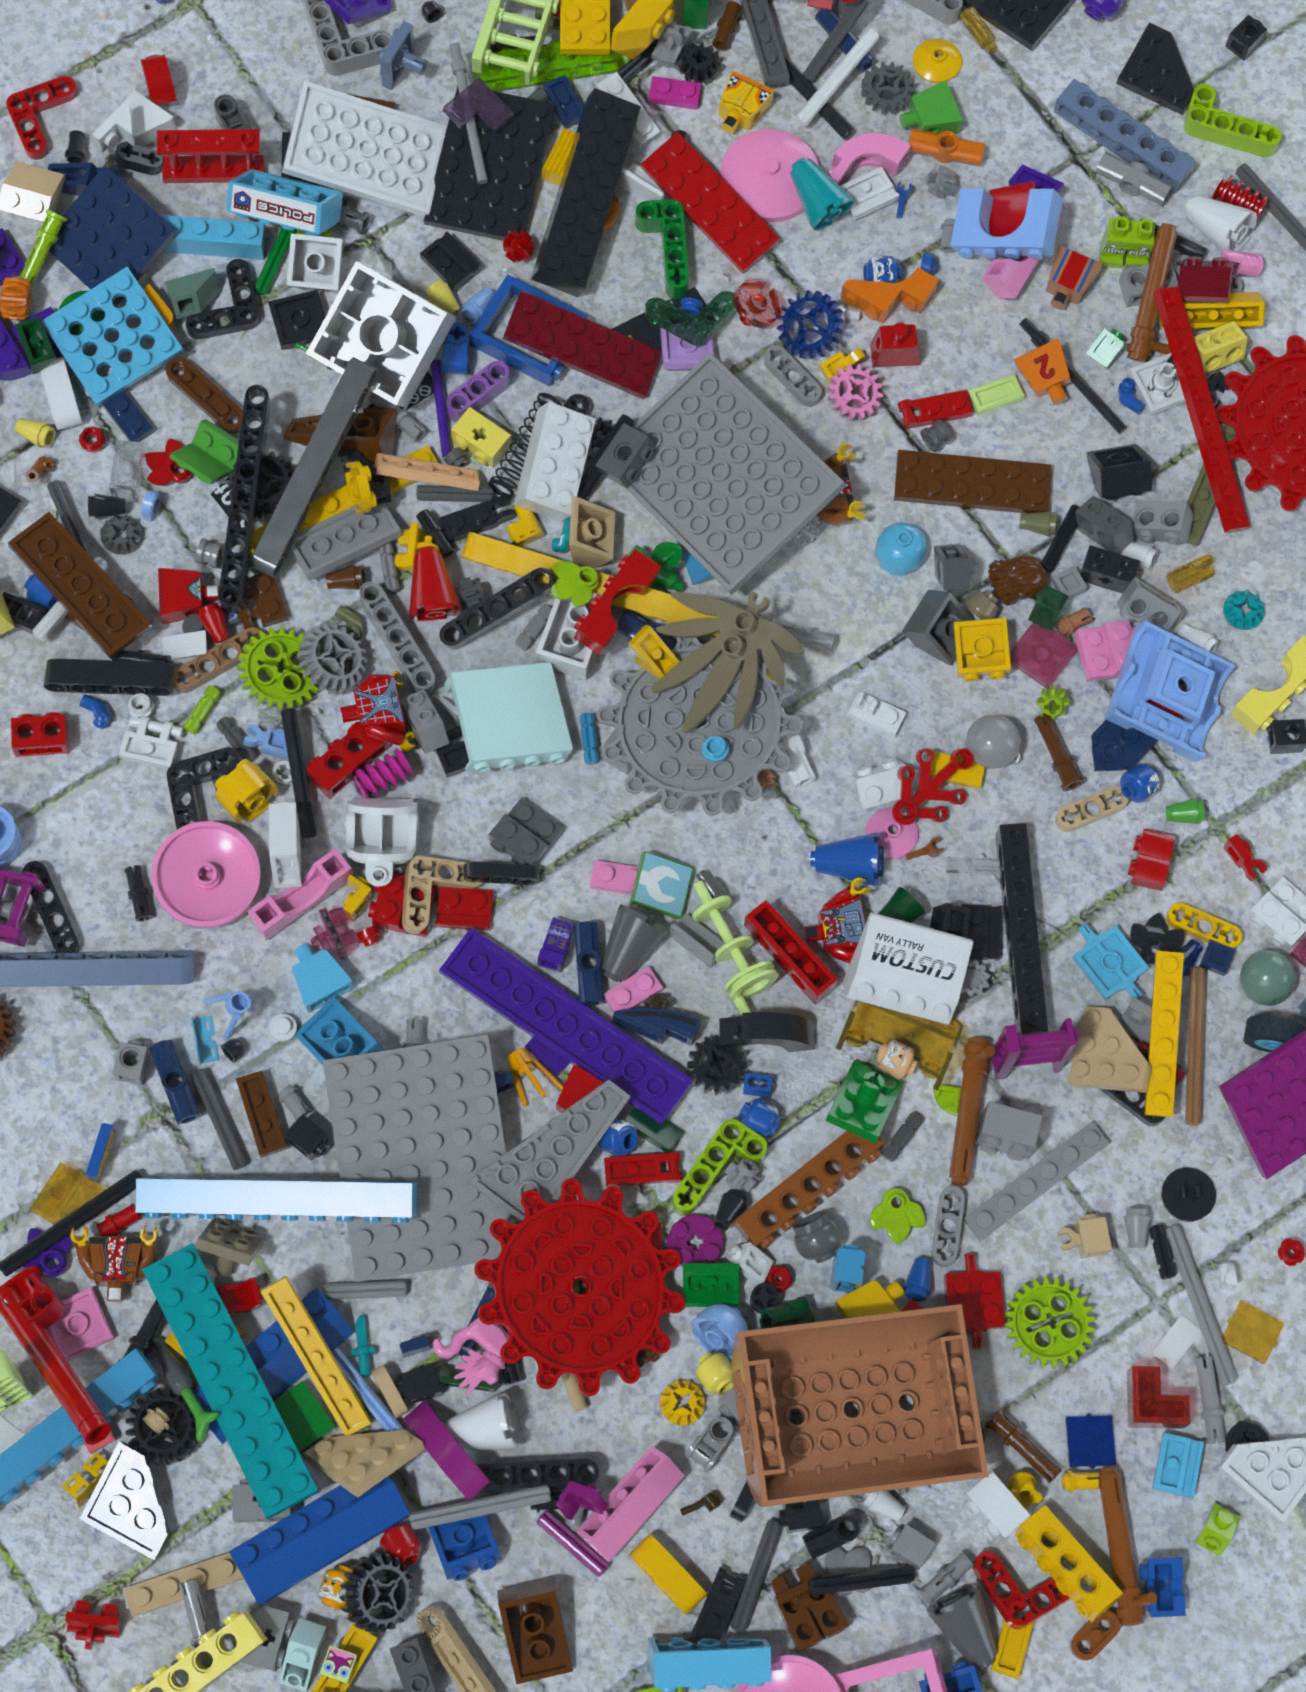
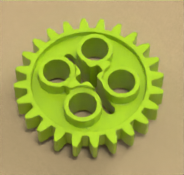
M270 627L267 636L263 631H259L258 639L253 636L250 638L251 646L248 644L243 646L242 650L245 653H240L238 658L243 663L237 666V670L243 673L239 675L238 680L246 681L242 686V690L250 689L251 692L248 698L252 699L257 696L259 698L257 701L258 706L263 702H267V710H270L272 705H276L277 711L280 712L283 705H286L287 709L293 708V703L301 708L303 705L302 699L310 702L311 694L316 695L318 688L315 685L310 686L311 679L309 677L301 678L297 675H303L305 670L298 669V666L294 665L290 660L292 657H297V654L300 652L298 646L304 637L303 633L295 637L294 629L285 634L284 628L280 627L279 632L275 634L273 628ZM273 649L278 656L271 658L266 655L265 650ZM278 666L283 667V673L278 672ZM266 673L271 680L263 682L258 678V674ZM283 682H293L296 689L289 690L285 688Z
M1044 1277L1042 1285H1039L1038 1281L1033 1279L1031 1282L1032 1289L1024 1284L1021 1287L1023 1294L1017 1291L1013 1294L1017 1302L1009 1301L1007 1304L1013 1311H1008L1004 1314V1317L1011 1320V1322L1004 1325V1328L1012 1330L1006 1339H1015L1016 1341L1012 1350L1021 1348L1022 1352L1019 1358L1022 1359L1028 1354L1030 1356V1365L1036 1359L1040 1360V1368L1042 1369L1047 1362H1050L1051 1368L1055 1369L1058 1361H1060L1063 1367H1066L1068 1365V1357L1073 1362H1076L1078 1360L1076 1352L1082 1355L1086 1352L1082 1344L1090 1345L1092 1343V1340L1086 1335L1095 1333V1329L1089 1327L1088 1324L1093 1323L1096 1319L1087 1316L1093 1307H1084L1083 1305L1087 1300V1296L1078 1298L1079 1288L1071 1292L1069 1290V1281L1063 1287L1059 1286V1278L1057 1277L1052 1284H1049L1048 1278ZM1058 1299L1062 1301L1064 1311H1055L1051 1306V1300ZM1025 1309H1035L1038 1313V1319L1034 1321L1029 1320L1025 1315ZM1066 1314L1073 1315L1071 1319L1058 1321L1052 1328L1050 1325H1046L1033 1332L1026 1331L1028 1327L1043 1324L1047 1317L1049 1321H1053ZM1064 1325L1070 1326L1074 1330V1337L1066 1338L1063 1336L1061 1327ZM1035 1335H1044L1048 1339V1346H1038L1035 1342Z

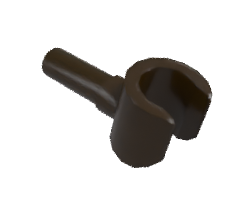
M709 1493L701 1500L680 1509L682 1516L705 1506L710 1513L722 1503L715 1494Z

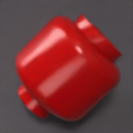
M396 1524L383 1532L384 1535L379 1542L383 1553L389 1554L391 1559L397 1557L400 1560V1565L405 1564L407 1567L419 1559L422 1542L409 1524Z

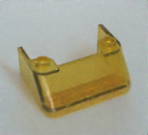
M856 1000L836 1049L841 1050L845 1040L854 1047L867 1045L869 1040L880 1045L884 1042L888 1044L889 1041L896 1040L914 1050L915 1055L913 1059L920 1061L919 1068L922 1070L923 1075L936 1079L933 1089L938 1091L962 1033L963 1024L953 1017L949 1025Z

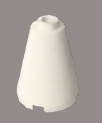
M1197 195L1194 198H1190L1184 207V211H1186L1185 217L1221 252L1222 250L1241 251L1250 238L1246 235L1249 228L1254 229L1256 225L1257 215L1252 210Z
M506 1392L499 1393L443 1422L464 1450H512L519 1448V1445L516 1443L520 1441L515 1411H510L507 1407V1403H511V1400Z

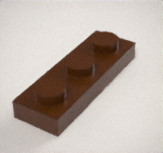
M262 1070L236 1078L260 1158L287 1150Z

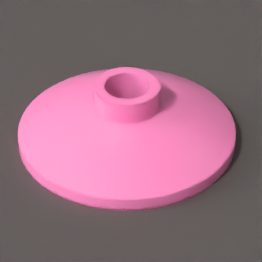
M892 808L877 811L867 822L865 835L871 833H882L883 839H878L879 846H884L885 859L903 858L917 844L918 827L916 822L914 821L909 825L897 823L892 816ZM901 810L902 816H905L907 813ZM895 827L898 832L896 834L889 833L888 828Z

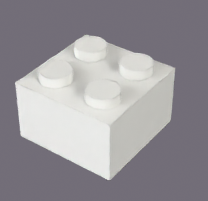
M291 233L287 286L339 291L343 239Z
M991 1471L988 1474L989 1477H984L960 1501L963 1504L961 1506L963 1512L971 1520L975 1518L981 1524L980 1531L990 1542L994 1540L998 1544L1024 1522L1030 1514L994 1472Z

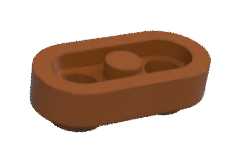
M1107 1610L1094 1622L1091 1623L1088 1620L1070 1641V1650L1075 1658L1081 1661L1093 1659L1118 1634L1120 1621L1116 1614ZM1103 1620L1108 1623L1109 1628L1107 1631L1100 1629V1621ZM1081 1641L1088 1643V1651L1084 1652L1080 1649L1079 1644Z

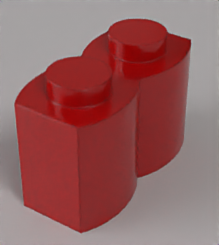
M1143 829L1141 836L1136 835L1133 845V851H1137L1136 860L1131 859L1127 875L1132 876L1131 884L1159 891L1163 890L1168 875L1175 836L1148 829Z

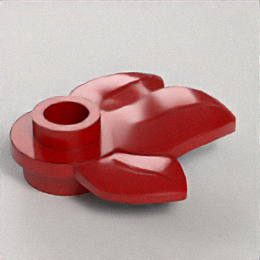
M169 438L165 446V452H149L145 454L146 463L152 470L147 477L150 483L157 486H165L171 482L183 483L190 479L192 472L179 467L177 462L170 458L173 451L184 447L180 442ZM177 469L184 470V472L181 474L175 473Z

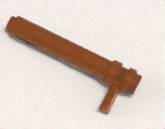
M1162 223L1157 231L1136 323L1130 333V337H1132L1131 343H1128L1126 350L1128 352L1127 358L1134 361L1147 362L1148 357H1151L1152 351L1166 355L1171 353L1168 344L1154 341L1156 336L1154 330L1159 311L1153 292L1158 288H1165L1178 234L1176 231L1177 226Z
M968 1038L963 1051L966 1057L962 1060L961 1066L963 1078L949 1172L951 1183L959 1186H967L968 1181L971 1180L984 1079L988 1075L989 1070L987 1059L995 1054L994 1047L989 1046V1041L982 1038Z
M1105 1468L1100 1470V1475L1098 1476L1114 1583L1123 1592L1117 1601L1118 1610H1116V1616L1120 1620L1121 1626L1140 1625L1144 1623L1143 1616H1146L1143 1606L1156 1603L1157 1596L1153 1592L1142 1594V1589L1138 1587L1121 1475L1117 1473V1468Z

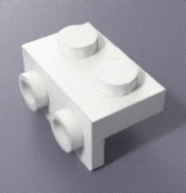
M889 759L881 763L882 766L875 768L864 766L856 770L857 773L850 775L851 780L855 783L861 809H868L900 799L901 781L897 777V771L900 767L906 766L903 762L897 761V759ZM907 769L903 772V776L906 779L909 777Z

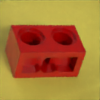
M49 712L45 716L21 714L18 718H11V746L15 757L69 754V729L65 714L61 715L58 712ZM51 729L60 730L55 736L47 735ZM24 731H33L32 735L28 738L20 737Z

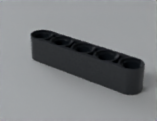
M539 567L446 623L439 632L440 640L450 649L456 650L548 595L555 583L554 576L546 568ZM541 575L549 577V583L545 587L536 586V580ZM518 589L527 591V596L522 601H516L513 598L515 591ZM495 603H503L504 610L501 614L494 615L491 613V608ZM474 616H479L482 619L481 625L476 629L470 628L469 620ZM451 630H457L459 632L458 640L453 643L447 642V633Z
M49 659L46 662L43 687L52 692L121 695L142 693L150 696H168L172 694L175 667L164 662Z
M586 1458L477 1464L491 1481L478 1494L514 1492L548 1485L550 1490L565 1489L569 1481L584 1486L586 1484L594 1485L599 1476V1468L596 1462ZM584 1466L591 1467L594 1471L593 1478L590 1480L581 1479L578 1475L580 1468ZM561 1468L565 1471L566 1477L560 1482H555L550 1478L551 1470ZM528 1469L534 1470L537 1473L536 1481L530 1484L525 1483L521 1479V1474ZM497 1471H504L508 1474L509 1479L505 1484L497 1485L492 1480L493 1475Z

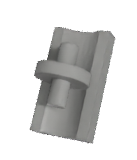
M672 20L670 25H666L651 58L657 60L659 65L666 68L674 67L692 33V28L679 25Z

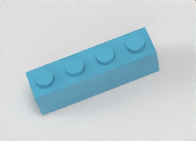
M162 215L179 231L164 248L163 252L264 260L267 237L263 223Z

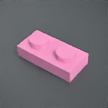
M594 860L590 889L631 895L638 867Z
M647 966L605 992L603 998L614 1013L616 1010L638 1007L644 1003V1000H649V995H657L662 992L663 987L650 967Z

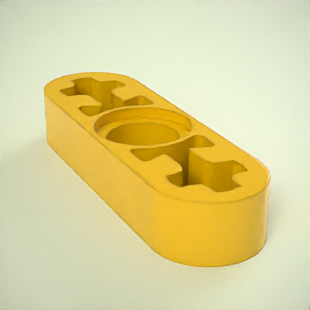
M1175 903L1166 914V921L1173 929H1183L1185 934L1208 943L1209 940H1213L1236 949L1242 941V932L1237 926L1187 904ZM1178 911L1183 912L1182 917L1185 918L1181 919L1180 922L1175 920V914ZM1192 916L1196 917L1192 922L1191 927H1188L1187 925L1190 922L1188 920H1190ZM1202 920L1207 921L1211 925V932L1201 933L1197 929V923ZM1217 927H1220L1221 929L1218 932L1220 934H1218L1216 938L1212 937L1216 932ZM1228 932L1233 934L1232 939H1234L1230 943L1225 942L1226 937L1223 936L1227 935Z

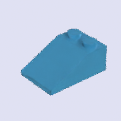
M334 996L295 1034L322 1065L323 1060L385 1051Z

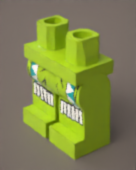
M1119 216L1116 219L1109 218L1108 226L1100 242L1099 262L1103 263L1102 267L1121 268L1124 253V269L1130 265H1147L1150 252H1152L1154 246L1155 223L1150 219L1134 221Z

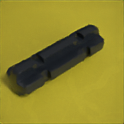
M1152 1226L1149 1229L1151 1239H1154L1152 1245L1157 1265H1160V1269H1158L1160 1278L1162 1280L1174 1278L1176 1271L1174 1265H1171L1173 1259L1168 1239H1165L1167 1235L1165 1226Z

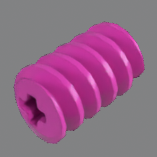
M399 749L393 750L394 758L389 754L384 755L385 764L380 759H376L374 762L375 768L370 764L365 765L366 774L361 769L356 770V778H353L363 798H369L370 792L378 797L379 787L388 792L389 782L397 787L398 777L406 782L408 781L406 773L409 772L413 775L408 761Z

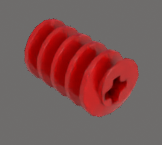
M1232 175L1226 180L1222 179L1211 199L1217 200L1220 198L1221 202L1250 209L1256 213L1257 222L1267 205L1268 196L1265 195L1261 200L1258 199L1259 190L1251 195L1250 185L1242 190L1241 180L1233 185Z

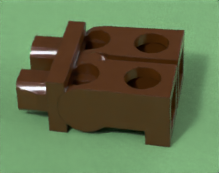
M809 1562L795 1569L801 1584L792 1588L786 1575H782L771 1582L775 1594L774 1602L791 1636L797 1654L821 1643L822 1638L825 1641L847 1630L849 1627L832 1593L811 1595L809 1593L808 1581L812 1578L823 1577L822 1574L817 1575ZM810 1614H812V1616H813V1618H814V1620H815V1622H816V1624H817V1626H818V1628H819V1631H818V1629H817V1627H816V1625H815V1623H814V1621H813V1619H812V1617H811Z

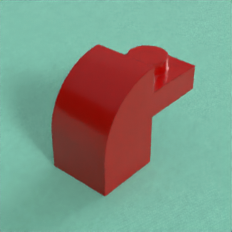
M165 54L151 55L141 59L142 70L151 102L159 105L177 101Z

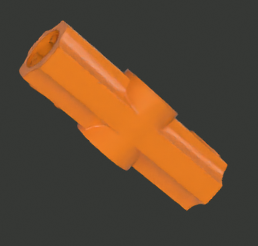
M914 128L911 130L909 139L911 152L934 156L941 163H949L954 160L978 166L981 165L985 143L958 138L951 131H944L938 134Z

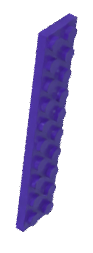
M472 928L469 929L439 969L441 975L572 1065H577L602 1082L606 1080L613 1082L631 1096L627 1103L661 1126L693 1083L692 1078Z

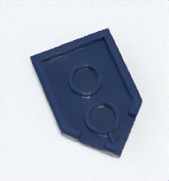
M1105 720L1091 735L1094 772L1129 770L1137 765L1158 740L1135 728L1127 730Z

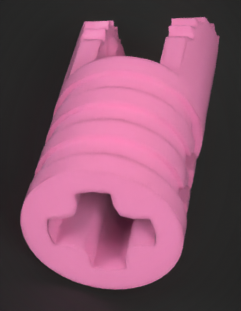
M1222 250L1221 257L1228 258L1229 262H1234L1233 274L1257 277L1262 271L1263 258L1260 254Z

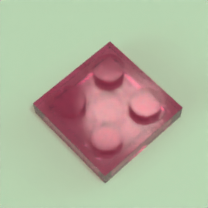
M1036 618L1010 651V663L1040 685L1049 689L1077 653L1078 648L1073 642Z

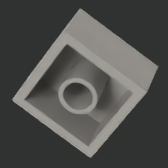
M989 1101L981 1116L976 1146H980V1149L987 1153L995 1154L997 1151L1006 1153L1007 1157L1013 1160L1023 1161V1158L1028 1159L1036 1147L1043 1116Z

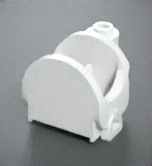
M354 797L352 801H347L346 820H344L347 856L355 862L365 863V876L370 884L374 886L388 884L393 876V864L407 863L413 858L417 846V834L420 833V810H418V803L413 802V799ZM376 870L383 871L384 876L378 878L375 876L374 872Z

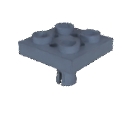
M403 21L399 29L396 28L393 31L389 46L383 48L379 55L382 86L390 90L394 87L404 68L422 75L427 67L428 61L426 59L413 55V26L408 22Z

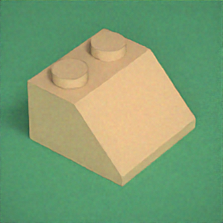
M16 161L2 186L0 210L44 221L47 215L45 213L46 209L57 213L66 175Z
M572 497L569 548L573 561L593 569L612 561L615 512L579 497Z

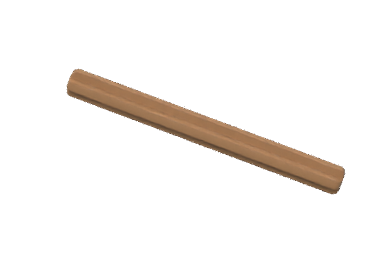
M1198 967L1192 968L1190 971L1185 1123L1190 1126H1198L1201 1123L1206 970Z

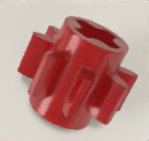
M524 230L521 233L518 231L510 232L503 241V250L506 252L505 257L512 262L528 260L534 251V243L531 241L532 236Z

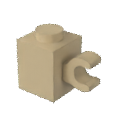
M1097 1214L1080 1217L1081 1220L1074 1226L1075 1232L1070 1228H1062L1057 1232L1058 1236L1067 1235L1070 1238V1243L1062 1244L1060 1249L1067 1251L1078 1247L1081 1259L1107 1255L1112 1250L1106 1218H1097Z

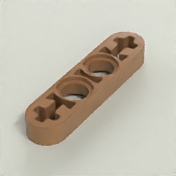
M255 627L247 628L208 650L206 654H202L178 667L174 671V688L181 693L191 692L242 663L238 659L240 653H242L238 643L241 642L242 647L245 644L251 646L248 638L253 636L257 639L258 633L261 630ZM228 648H234L238 653L234 659L229 660L223 657V652ZM205 661H211L215 664V667L211 672L205 673L200 670V665ZM193 668L196 669L197 675L199 676L198 679H196L195 674L193 675ZM184 675V677L188 678L189 683L184 684L180 682L179 677Z

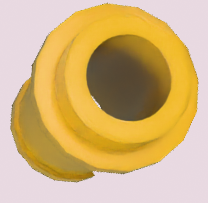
M1068 1470L1067 1473H1062L1063 1490H1068L1069 1493H1073L1074 1490H1098L1099 1479H1095L1098 1478L1097 1471L1073 1473L1072 1470Z

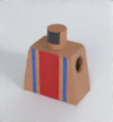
M1059 245L1046 288L1048 293L1054 295L1051 305L1062 310L1067 302L1075 305L1079 304L1098 279L1103 263Z

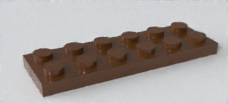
M898 449L893 501L1025 514L1049 511L1052 464Z
M50 512L46 513L8 542V547L110 660L152 628L149 620Z

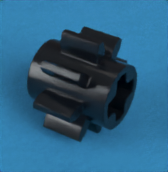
M601 417L598 418L591 437L592 449L595 447L601 448L613 429L611 425L612 420L607 422L603 421Z

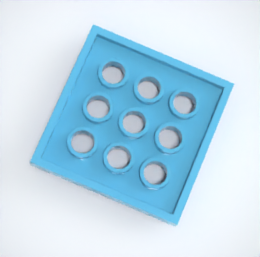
M125 267L42 320L45 330L97 407L184 352L182 346L128 267ZM117 297H125L127 303L122 308H116L113 306L114 300ZM95 311H104L105 318L102 321L95 322L92 320V314ZM132 317L141 319L140 326L135 329L127 326L128 320ZM75 324H80L84 327L83 332L78 336L70 334V329ZM117 331L119 333L118 340L112 343L106 341L107 333ZM145 338H153L155 340V344L151 349L141 347V343ZM88 345H95L98 348L97 353L93 356H86L84 349ZM129 351L133 353V359L129 363H122L119 360L123 352ZM101 366H110L112 369L110 375L107 377L99 376L98 369Z

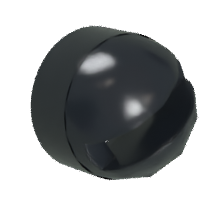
M426 1L421 7L422 16L428 23L438 21L443 14L442 8L435 1Z
M230 1039L221 1045V1049L225 1056L232 1063H235L243 1056L245 1046L239 1039Z

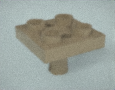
M212 1219L198 1237L195 1249L217 1255L218 1260L214 1268L215 1272L222 1276H230L234 1261L247 1266L250 1265L262 1248L266 1235L259 1233L251 1227L242 1228L233 1225L226 1219Z

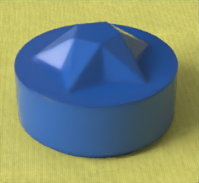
M925 252L923 253L920 268L931 274L936 269L934 254Z

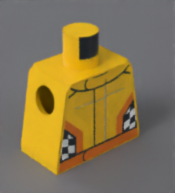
M732 70L719 105V116L724 119L721 124L722 129L730 134L734 133L738 126L750 130L773 104L774 89Z

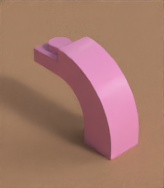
M870 133L856 136L843 143L834 152L832 167L828 175L840 186L843 185L851 172L863 166L882 167L883 170L896 176L909 157L911 145L886 134Z

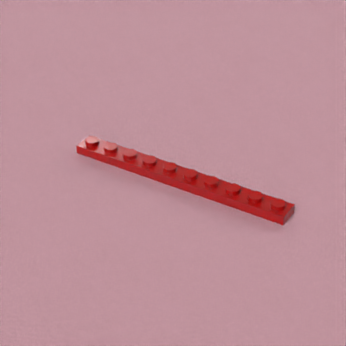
M1179 287L1158 288L1153 294L1224 533L1244 531L1250 527L1180 289Z

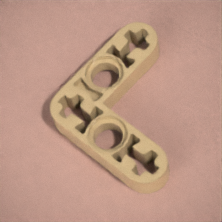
M416 856L408 863L405 874L402 925L408 933L418 934L428 925L432 885L477 889L482 884L480 882L472 883L465 881L463 876L457 881L458 875H463V865L467 862ZM417 864H421V869L430 870L432 865H434L433 871H424L421 875L418 874L417 869H414ZM439 868H449L452 872V878L448 880L443 879L439 874ZM414 888L420 889L424 893V900H414L411 896V890ZM415 908H420L417 911V920L421 922L414 926V921L410 919L415 914Z

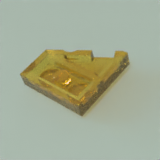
M60 1162L29 1210L55 1225L67 1215L105 1191V1189Z

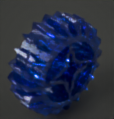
M806 290L805 296L801 293H796V301L789 298L788 303L790 306L788 308L785 306L781 307L785 315L777 316L778 320L783 322V324L776 327L778 331L783 332L778 338L781 341H785L783 345L785 349H791L790 353L794 356L799 354L801 359H806L809 356L810 359L815 360L817 353L820 357H825V349L832 352L834 349L831 344L833 342L836 344L840 343V340L836 338L837 334H844V330L839 328V326L845 324V320L839 318L843 311L836 309L838 306L837 301H831V296L828 294L822 296V292L818 290L814 294L810 290ZM815 306L807 314H799L805 308ZM825 312L828 318L827 329L823 327V319L825 317L823 314ZM795 320L798 322L799 329L796 333L798 335L797 338L794 334ZM803 320H806L808 322L811 321L814 324V326L818 328V330L814 328L810 329L807 326L808 324L804 323ZM822 336L818 341L812 344H806L807 341L810 342L813 337Z

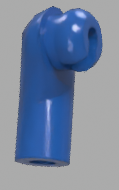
M83 695L80 707L93 712L95 717L93 724L95 727L105 729L108 726V722L111 721L107 704L88 695Z

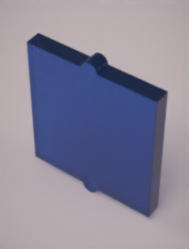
M1088 1413L1086 1416L1065 1417L1069 1467H1089L1094 1469L1096 1466H1116L1112 1415L1092 1416Z

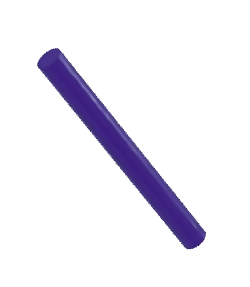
M433 360L430 367L442 457L445 458L452 450L440 360Z

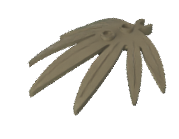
M672 592L671 596L684 606L696 612L717 616L718 618H697L678 621L657 627V632L667 636L682 638L707 636L717 632H721V634L680 661L651 687V690L654 693H659L684 683L706 668L723 651L705 679L681 730L684 734H687L707 718L722 701L736 679L743 661H745L735 706L734 729L738 730L747 717L755 696L759 670L758 651H762L765 664L773 679L781 688H784L786 686L785 668L772 641L791 654L802 655L804 654V649L799 641L786 629L769 620L760 618L761 612L766 611L770 606V600L767 597H764L761 604L756 605L758 594L752 592L748 597L749 607L746 611L716 598L691 593Z

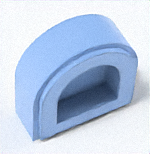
M151 489L147 492L142 504V516L144 519L154 520L162 501L160 492Z

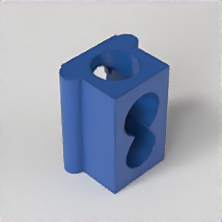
M745 1073L743 1094L770 1098L773 1076ZM753 1080L757 1084L764 1082L767 1084V1087L763 1088L760 1085L752 1087L748 1083Z

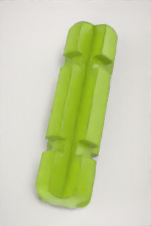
M211 685L206 688L203 693L204 697H201L190 714L192 715L191 718H188L184 723V729L191 734H197L201 728L200 723H204L214 707L213 702L216 703L221 696L220 691Z

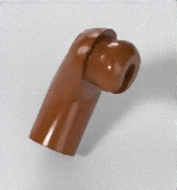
M39 457L31 469L26 472V479L29 482H35L44 476L45 471H53L55 460L52 457Z

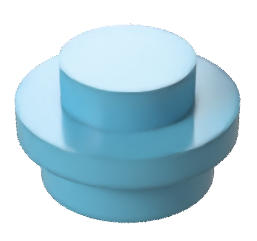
M712 736L704 741L702 754L706 760L716 763L723 761L728 756L729 746L722 737Z

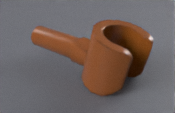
M938 837L932 838L926 847L905 854L906 859L910 860L922 855H929L930 857L939 856L944 848L936 850L932 845L939 843L941 839Z

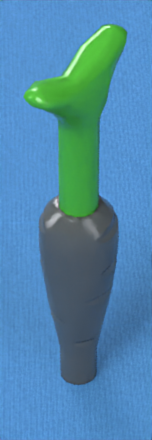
M158 1337L153 1340L152 1345L158 1354L167 1382L176 1395L182 1396L195 1417L197 1441H202L207 1434L209 1423L217 1419L219 1413L205 1412L192 1391L194 1386L192 1377L178 1358L169 1350L163 1339Z

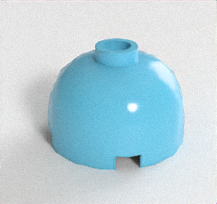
M903 522L894 523L886 527L878 537L875 548V556H877L882 569L897 576H905L908 573L919 570L925 562L927 553L926 539L920 529L912 524Z

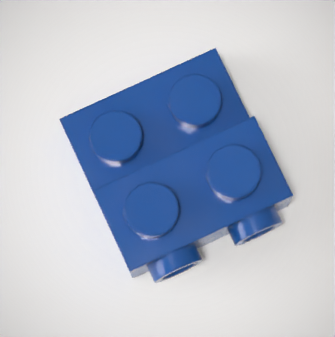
M486 1515L428 1527L447 1580L452 1578L455 1581L464 1580L470 1575V1571L478 1568L481 1570L492 1569L496 1566V1561L501 1560Z

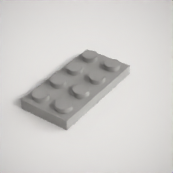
M357 504L299 532L290 551L307 579L310 581L401 537V529L386 505H376V507L371 508L370 512L357 514L354 509L359 507Z

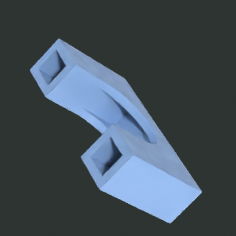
M961 188L950 244L958 252L959 256L973 258V255H982L985 258H996V255L1011 259H1018L1019 256H1028L1032 259L1053 256L1063 198L1054 189H1030L1026 214L1021 225L1007 236L994 237L991 236L989 231L994 197L984 188Z

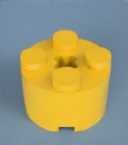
M248 759L240 761L236 769L228 775L221 776L215 782V787L217 788L216 800L237 823H242L241 820L243 819L250 822L259 817L269 808L271 803L268 800L272 794L276 797L278 793L277 785L256 763L250 762Z

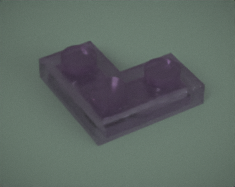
M480 78L448 102L442 110L459 128L478 114L494 132L507 123L514 115V112Z

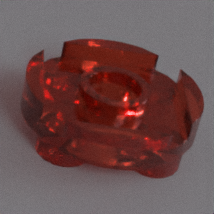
M751 278L745 280L733 292V301L740 315V321L744 325L767 328L776 322L782 313L783 304L778 292L774 288L770 290L765 286L767 282L761 279ZM755 300L757 301V303H760L762 306H761V307L758 306V305L755 303Z

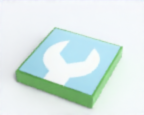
M647 851L642 852L629 903L677 920L682 918L694 868Z

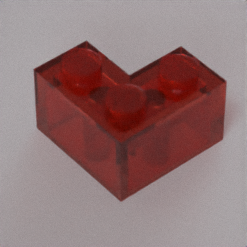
M1131 1366L1127 1370L1128 1428L1185 1429L1190 1425V1397L1188 1395H1161L1160 1366Z

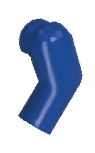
M1124 378L1118 387L1119 401L1122 405L1140 415L1146 404L1135 398V381L1131 378Z

